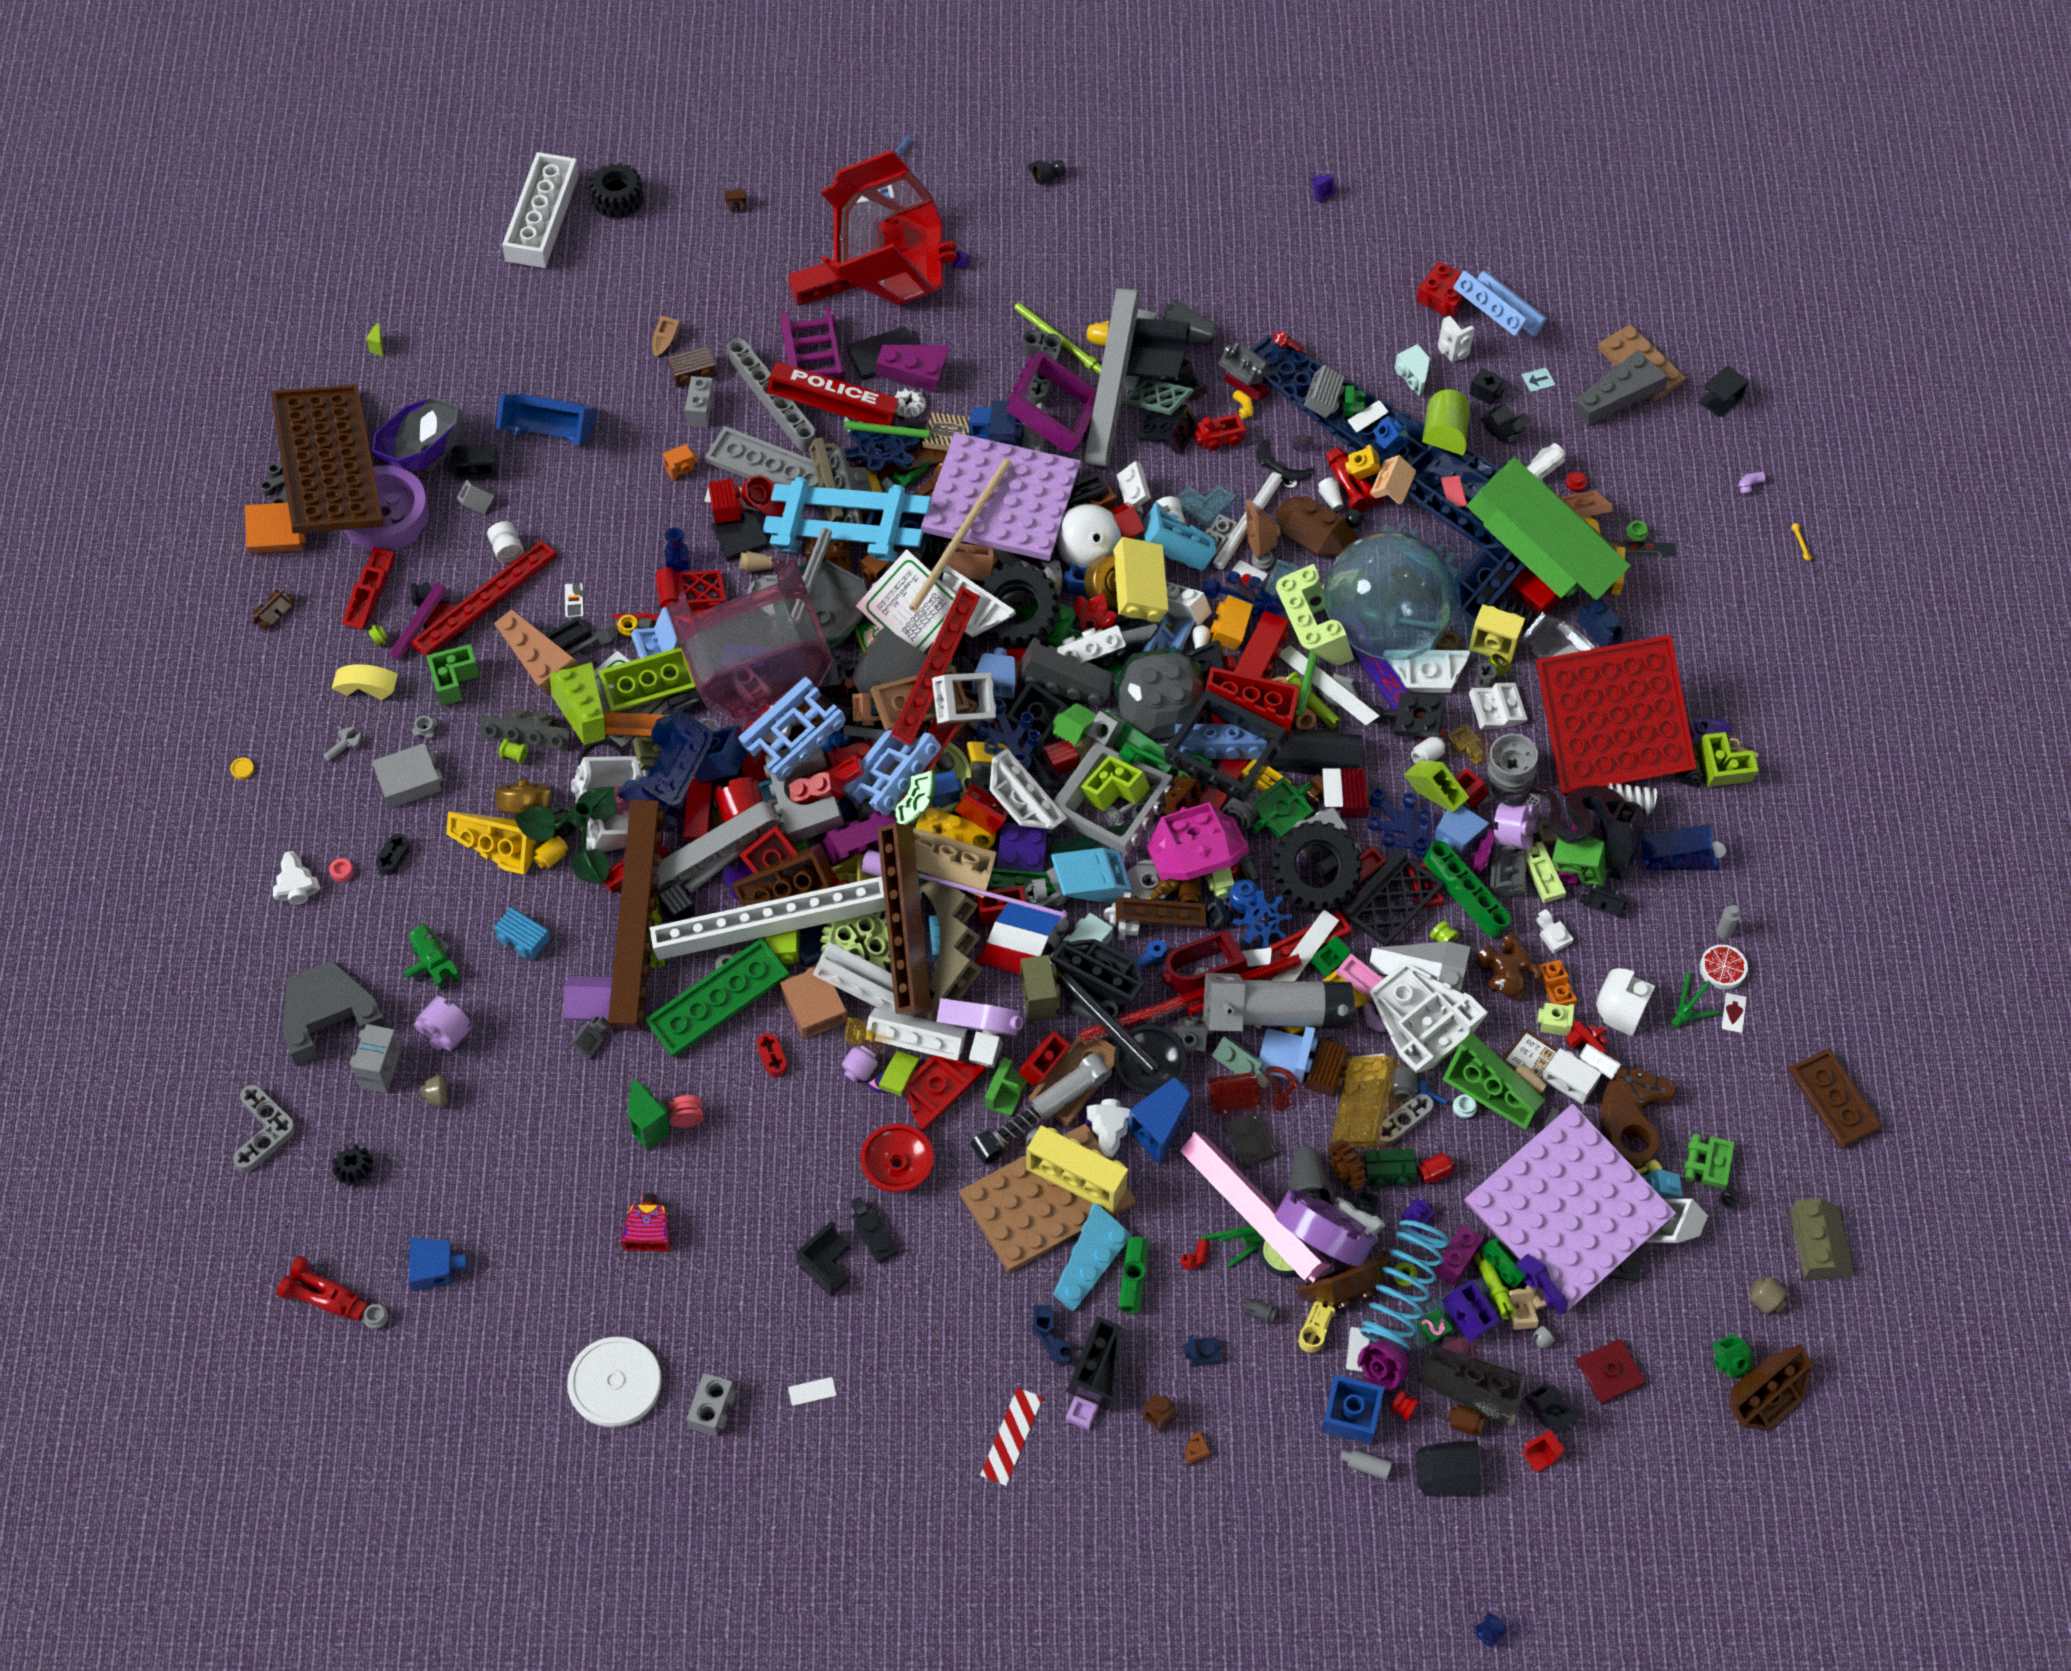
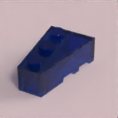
M1710 824L1646 834L1642 837L1641 847L1646 870H1719L1717 849Z

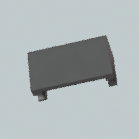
M1235 342L1233 347L1228 345L1224 350L1221 360L1218 362L1221 367L1247 386L1260 384L1269 364L1240 342Z
M1515 845L1493 848L1490 888L1502 898L1521 894L1525 891L1527 852L1525 850L1511 852L1516 850Z

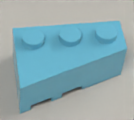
M1156 502L1143 520L1145 541L1163 545V554L1171 560L1180 561L1190 568L1203 571L1216 554L1214 539L1193 525L1187 527L1178 521L1179 516L1173 513L1170 516L1160 509L1162 505Z

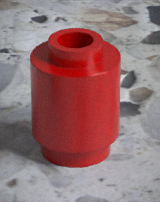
M1441 1152L1422 1161L1421 1165L1416 1169L1421 1181L1426 1185L1428 1183L1434 1184L1453 1175L1452 1169L1455 1168V1165L1450 1155L1446 1156Z

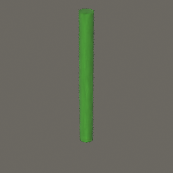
M845 421L844 426L847 430L930 438V430L853 421Z
M1311 651L1296 708L1298 716L1305 714L1318 655Z

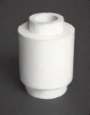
M1428 737L1414 747L1411 757L1415 764L1419 760L1435 761L1445 754V743L1439 737Z

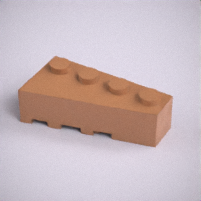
M512 609L494 623L535 683L547 695L551 694L550 673L580 666L573 657Z

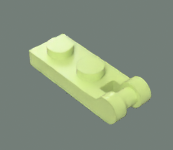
M1541 841L1534 843L1531 850H1525L1527 852L1526 867L1542 902L1546 903L1564 898L1566 891L1554 869L1544 844Z

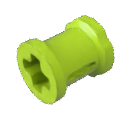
M508 738L503 740L499 748L500 758L508 757L516 760L519 764L525 761L528 753V745L512 743Z

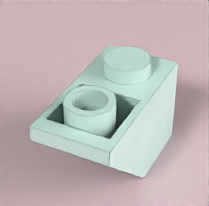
M1417 344L1397 354L1395 370L1399 376H1402L1407 381L1410 389L1421 396L1424 391L1430 358Z

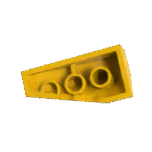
M453 811L448 812L446 833L448 836L468 848L475 849L481 853L480 856L485 859H491L503 870L523 875L527 873L534 860V850L540 846L541 841H535L525 836L518 828L515 819Z

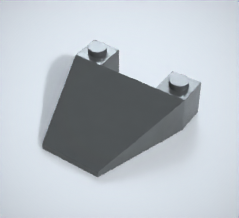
M333 961L326 962L286 979L283 1037L295 1066L319 1058L309 1035L312 1032L355 1016L360 1030H364L366 1024L386 1028L374 997Z

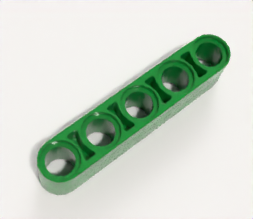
M1438 840L1434 841L1424 856L1426 867L1436 878L1444 883L1447 891L1487 936L1494 939L1500 938L1511 922L1509 913L1447 843Z

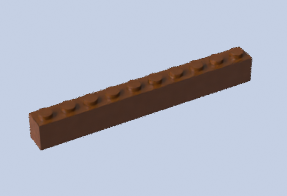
M631 800L608 1017V1024L612 1030L641 1031V1024L645 1023L644 1019H646V1010L643 1009L644 1000L648 998V987L645 984L646 978L650 976L648 955H652L653 949L652 941H650V927L655 926L652 913L657 908V898L654 896L655 888L659 887V875L656 872L657 866L661 865V853L659 852V845L663 844L661 823L665 822V809H662L659 801Z

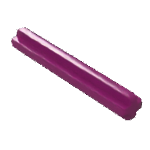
M436 583L391 649L390 655L397 660L402 659L410 647L411 641L416 638L446 593L447 589L443 585Z

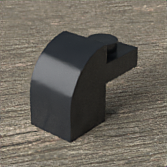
M1185 358L1178 380L1167 379L1170 384L1194 389V392L1187 398L1189 401L1196 400L1201 395L1208 393L1206 385L1195 378L1192 363ZM1177 392L1176 396L1182 395L1184 392Z
M1506 403L1494 407L1480 419L1489 433L1503 443H1511L1526 429L1525 425L1531 421L1527 413L1515 417Z
M1543 1383L1525 1396L1528 1405L1537 1419L1547 1430L1551 1429L1555 1435L1561 1430L1573 1427L1576 1424V1420L1583 1416L1579 1407L1564 1402L1556 1386Z

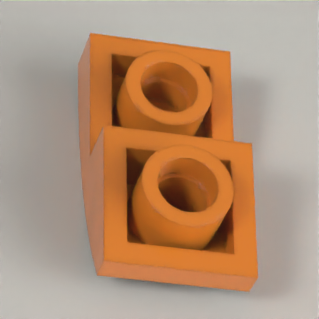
M1556 960L1538 965L1543 974L1541 981L1550 1003L1564 1006L1573 1004L1577 1006V998L1568 983L1569 976L1562 962Z

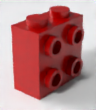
M1438 261L1418 287L1416 302L1443 316H1451L1453 319L1467 300V298L1454 289V285L1462 272Z

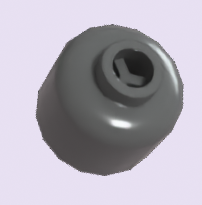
M1406 1064L1396 1065L1387 1072V1093L1396 1101H1409L1418 1093V1074Z

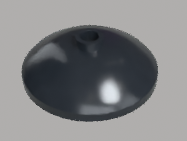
M1141 1025L1128 1031L1160 1064V1070L1155 1075H1150L1119 1043L1117 1044L1114 1053L1115 1071L1121 1082L1136 1093L1150 1095L1174 1077L1180 1081L1184 1074L1186 1066L1185 1049L1179 1038L1164 1027Z

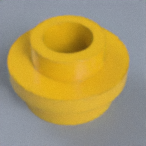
M632 615L622 616L617 623L619 633L623 636H631L633 629H639L637 618ZM631 625L632 628H625V626Z

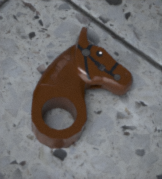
M1617 1056L1611 1057L1612 1059L1620 1063ZM1620 1066L1613 1079H1609L1603 1093L1600 1107L1601 1134L1636 1170L1644 1167L1646 1163L1652 1160L1659 1148V1134L1644 1115L1642 1109L1655 1103L1662 1105L1670 1104L1677 1090L1674 1083L1668 1079L1654 1076L1641 1069ZM1624 1135H1635L1642 1139L1646 1150L1637 1153L1631 1152L1623 1146L1620 1138Z

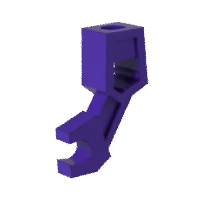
M1526 1254L1516 1263V1268L1520 1269L1525 1275L1522 1281L1532 1289L1540 1287L1544 1292L1546 1306L1550 1308L1552 1305H1555L1557 1307L1556 1313L1561 1316L1568 1308V1301L1565 1295L1561 1294L1551 1281L1546 1265L1531 1255Z

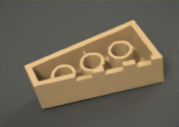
M913 828L917 870L939 879L986 891L996 852ZM973 893L979 897L984 898V895Z

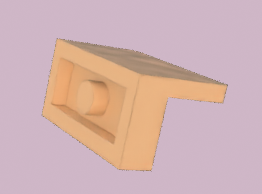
M1400 455L1384 460L1370 494L1376 499L1389 495L1397 504H1402L1416 470Z

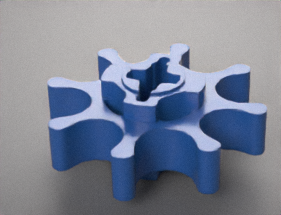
M1256 890L1257 900L1254 905H1250L1247 900L1238 901V904L1245 908L1246 915L1243 919H1234L1233 924L1246 925L1248 931L1246 936L1242 938L1243 943H1250L1252 938L1257 935L1261 941L1260 948L1264 949L1270 946L1268 938L1272 933L1278 939L1286 938V934L1279 930V923L1283 919H1291L1292 915H1280L1278 913L1277 906L1283 900L1282 896H1274L1272 902L1268 904L1264 899V890ZM1262 917H1269L1268 920L1256 922V919H1260Z

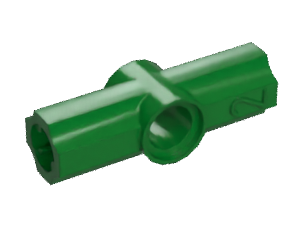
M1134 1236L1128 1238L1118 1305V1310L1126 1314L1140 1312L1149 1241L1143 1237ZM1135 1272L1140 1276L1138 1278H1131L1128 1274Z

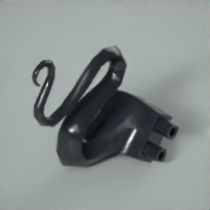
M1529 785L1525 787L1521 796L1515 800L1504 798L1505 795H1515L1513 792L1506 791L1499 794L1501 803L1507 806L1523 804L1532 793L1548 798L1551 807L1550 828L1557 839L1566 844L1580 845L1594 835L1595 823L1586 810L1597 812L1606 846L1605 868L1610 869V878L1624 880L1638 853L1640 842L1644 835V814L1639 804L1626 801L1621 795L1610 788L1598 785L1580 787L1571 791L1565 800L1567 812L1578 828L1570 830L1561 825L1559 799L1552 790L1544 786Z

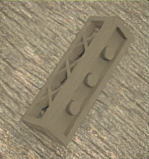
M815 438L809 447L818 485L821 488L836 489L826 452L829 450L831 453L834 452L836 445L835 443L824 444L823 438ZM824 506L828 521L845 523L841 507Z

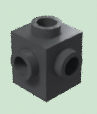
M1193 1016L1180 1018L1179 1026H1174L1173 1033L1181 1041L1185 1052L1205 1051L1208 1030L1205 1022Z

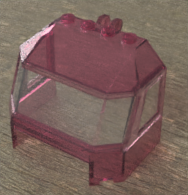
M770 559L779 583L692 615L684 591L679 595L680 600L677 603L672 602L667 606L697 692L706 707L734 719L737 717L745 718L751 712L762 710L764 707L777 703L805 676L812 682L814 687H820L833 661V657L796 560H787L786 563H779L778 559Z

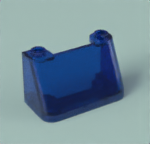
M680 708L657 719L652 728V740L662 750L648 776L642 775L638 781L629 780L625 782L617 796L629 803L631 800H655L665 807H672L682 800L712 743L713 735L707 726Z

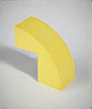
M348 665L337 669L332 689L345 696L360 689L382 701L393 693L398 674L377 666Z

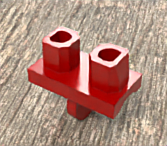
M1577 1020L1572 1024V1031L1565 1037V1042L1573 1050L1583 1043L1585 1046L1589 1044L1606 1054L1607 1051L1602 1046L1608 1043V1040L1604 1037L1607 1029L1604 1026L1596 1029L1593 1024L1586 1029Z

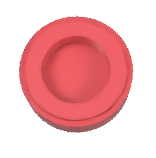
M339 858L330 864L329 872L332 879L336 882H346L352 878L354 869L348 859Z

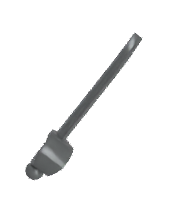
M611 624L601 631L593 633V637L568 650L566 653L571 656L595 641L600 644L612 641L615 637L614 632L618 630L617 625Z

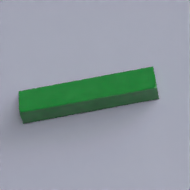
M1108 709L1105 710V711H1108L1109 713L1113 714V715L1116 716L1117 718L1121 719L1120 717H1118L1117 715H1115L1114 713H1112L1110 710H1108ZM1125 722L1113 744L1115 748L1121 751L1128 740L1140 749L1164 760V748ZM1104 725L1102 727V734L1106 736L1108 727ZM1142 755L1137 760L1167 774L1174 770L1167 763L1163 765Z

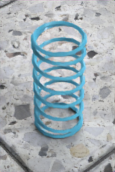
M1402 1220L1399 1222V1225L1407 1233L1398 1231L1395 1233L1396 1236L1404 1241L1427 1248L1439 1260H1419L1395 1249L1389 1250L1390 1255L1419 1265L1429 1272L1432 1278L1410 1277L1389 1267H1383L1382 1270L1388 1275L1411 1282L1426 1295L1424 1297L1401 1294L1383 1285H1376L1375 1287L1382 1293L1406 1301L1416 1308L1419 1314L1399 1313L1371 1302L1369 1303L1370 1308L1394 1316L1407 1324L1412 1329V1332L1386 1329L1367 1320L1362 1321L1366 1327H1361L1359 1331L1364 1337L1373 1342L1381 1339L1367 1332L1389 1338L1403 1345L1401 1347L1404 1351L1411 1350L1410 1345L1401 1337L1414 1336L1417 1334V1330L1408 1319H1417L1424 1315L1423 1310L1415 1301H1424L1431 1296L1427 1288L1421 1283L1428 1284L1436 1281L1437 1276L1429 1266L1442 1264L1444 1260L1440 1252L1435 1248L1447 1247L1451 1241L1446 1234L1431 1226L1416 1221ZM1404 1224L1425 1229L1440 1236L1445 1240H1439L1425 1236L1408 1228Z

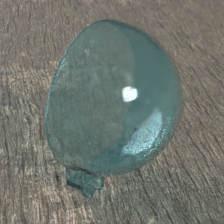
M1403 520L1396 530L1384 524L1379 532L1365 535L1345 547L1332 562L1326 575L1323 589L1325 610L1329 619L1336 620L1342 624L1349 644L1372 657L1385 660H1407L1421 656L1434 648L1446 634L1455 612L1456 589L1454 579L1459 570L1449 564L1455 554L1450 552L1444 560L1440 555L1443 550L1442 545L1439 544L1436 549L1433 548L1426 541L1415 536L1418 531L1415 528L1409 534L1403 533L1402 531L1406 524Z

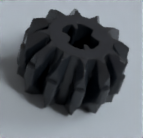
M355 1144L350 1149L349 1146L345 1145L344 1152L337 1150L336 1155L338 1158L332 1159V1165L334 1166L332 1172L333 1175L337 1176L338 1182H346L347 1186L350 1187L353 1182L360 1186L361 1179L369 1180L368 1173L374 1172L372 1165L374 1160L372 1155H368L369 1152L365 1147L360 1149L359 1145Z

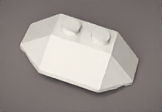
M1007 748L992 759L990 791L1020 826L1054 829L1067 819Z

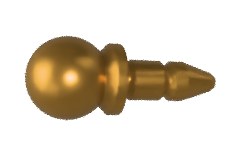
M1170 878L1169 880L1158 881L1157 888L1150 893L1148 899L1157 900L1162 895H1168L1175 891L1179 886V880Z

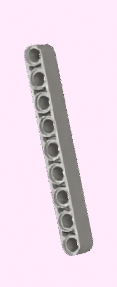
M1117 288L1086 446V465L1108 467L1110 463L1139 308V290Z

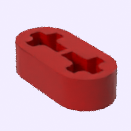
M770 1033L761 1035L757 1040V1048L767 1074L774 1078L783 1076L787 1071V1063L777 1037ZM765 1042H769L772 1052H768L767 1047L764 1046ZM775 1058L777 1064L780 1065L779 1069H775L772 1065V1059Z

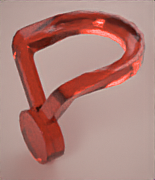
M1278 1066L1267 1067L1265 1069V1077L1274 1084L1278 1094L1273 1105L1278 1111H1283L1289 1105L1287 1097L1297 1086L1298 1079L1285 1068ZM1270 1073H1280L1289 1079L1291 1084L1284 1093H1282L1279 1083Z

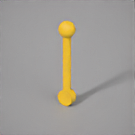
M1794 523L1791 529L1796 533L1805 560L1810 561L1812 556L1807 551L1799 531L1800 525Z

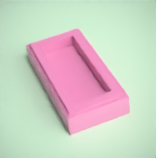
M1350 954L1336 971L1337 975L1346 982H1351L1355 989L1373 1002L1369 990L1383 980L1380 975L1353 954Z

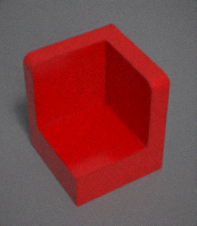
M1550 1429L1527 1442L1521 1453L1534 1472L1538 1473L1561 1460L1565 1450Z

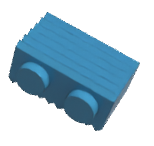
M510 907L494 926L496 939L502 945L507 946L509 944L515 948V951L524 958L527 956L532 960L551 940L548 929L513 907Z

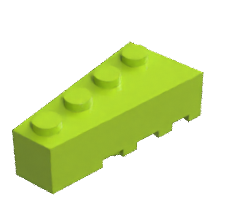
M592 662L550 673L551 696L582 743L586 745L604 740V716Z

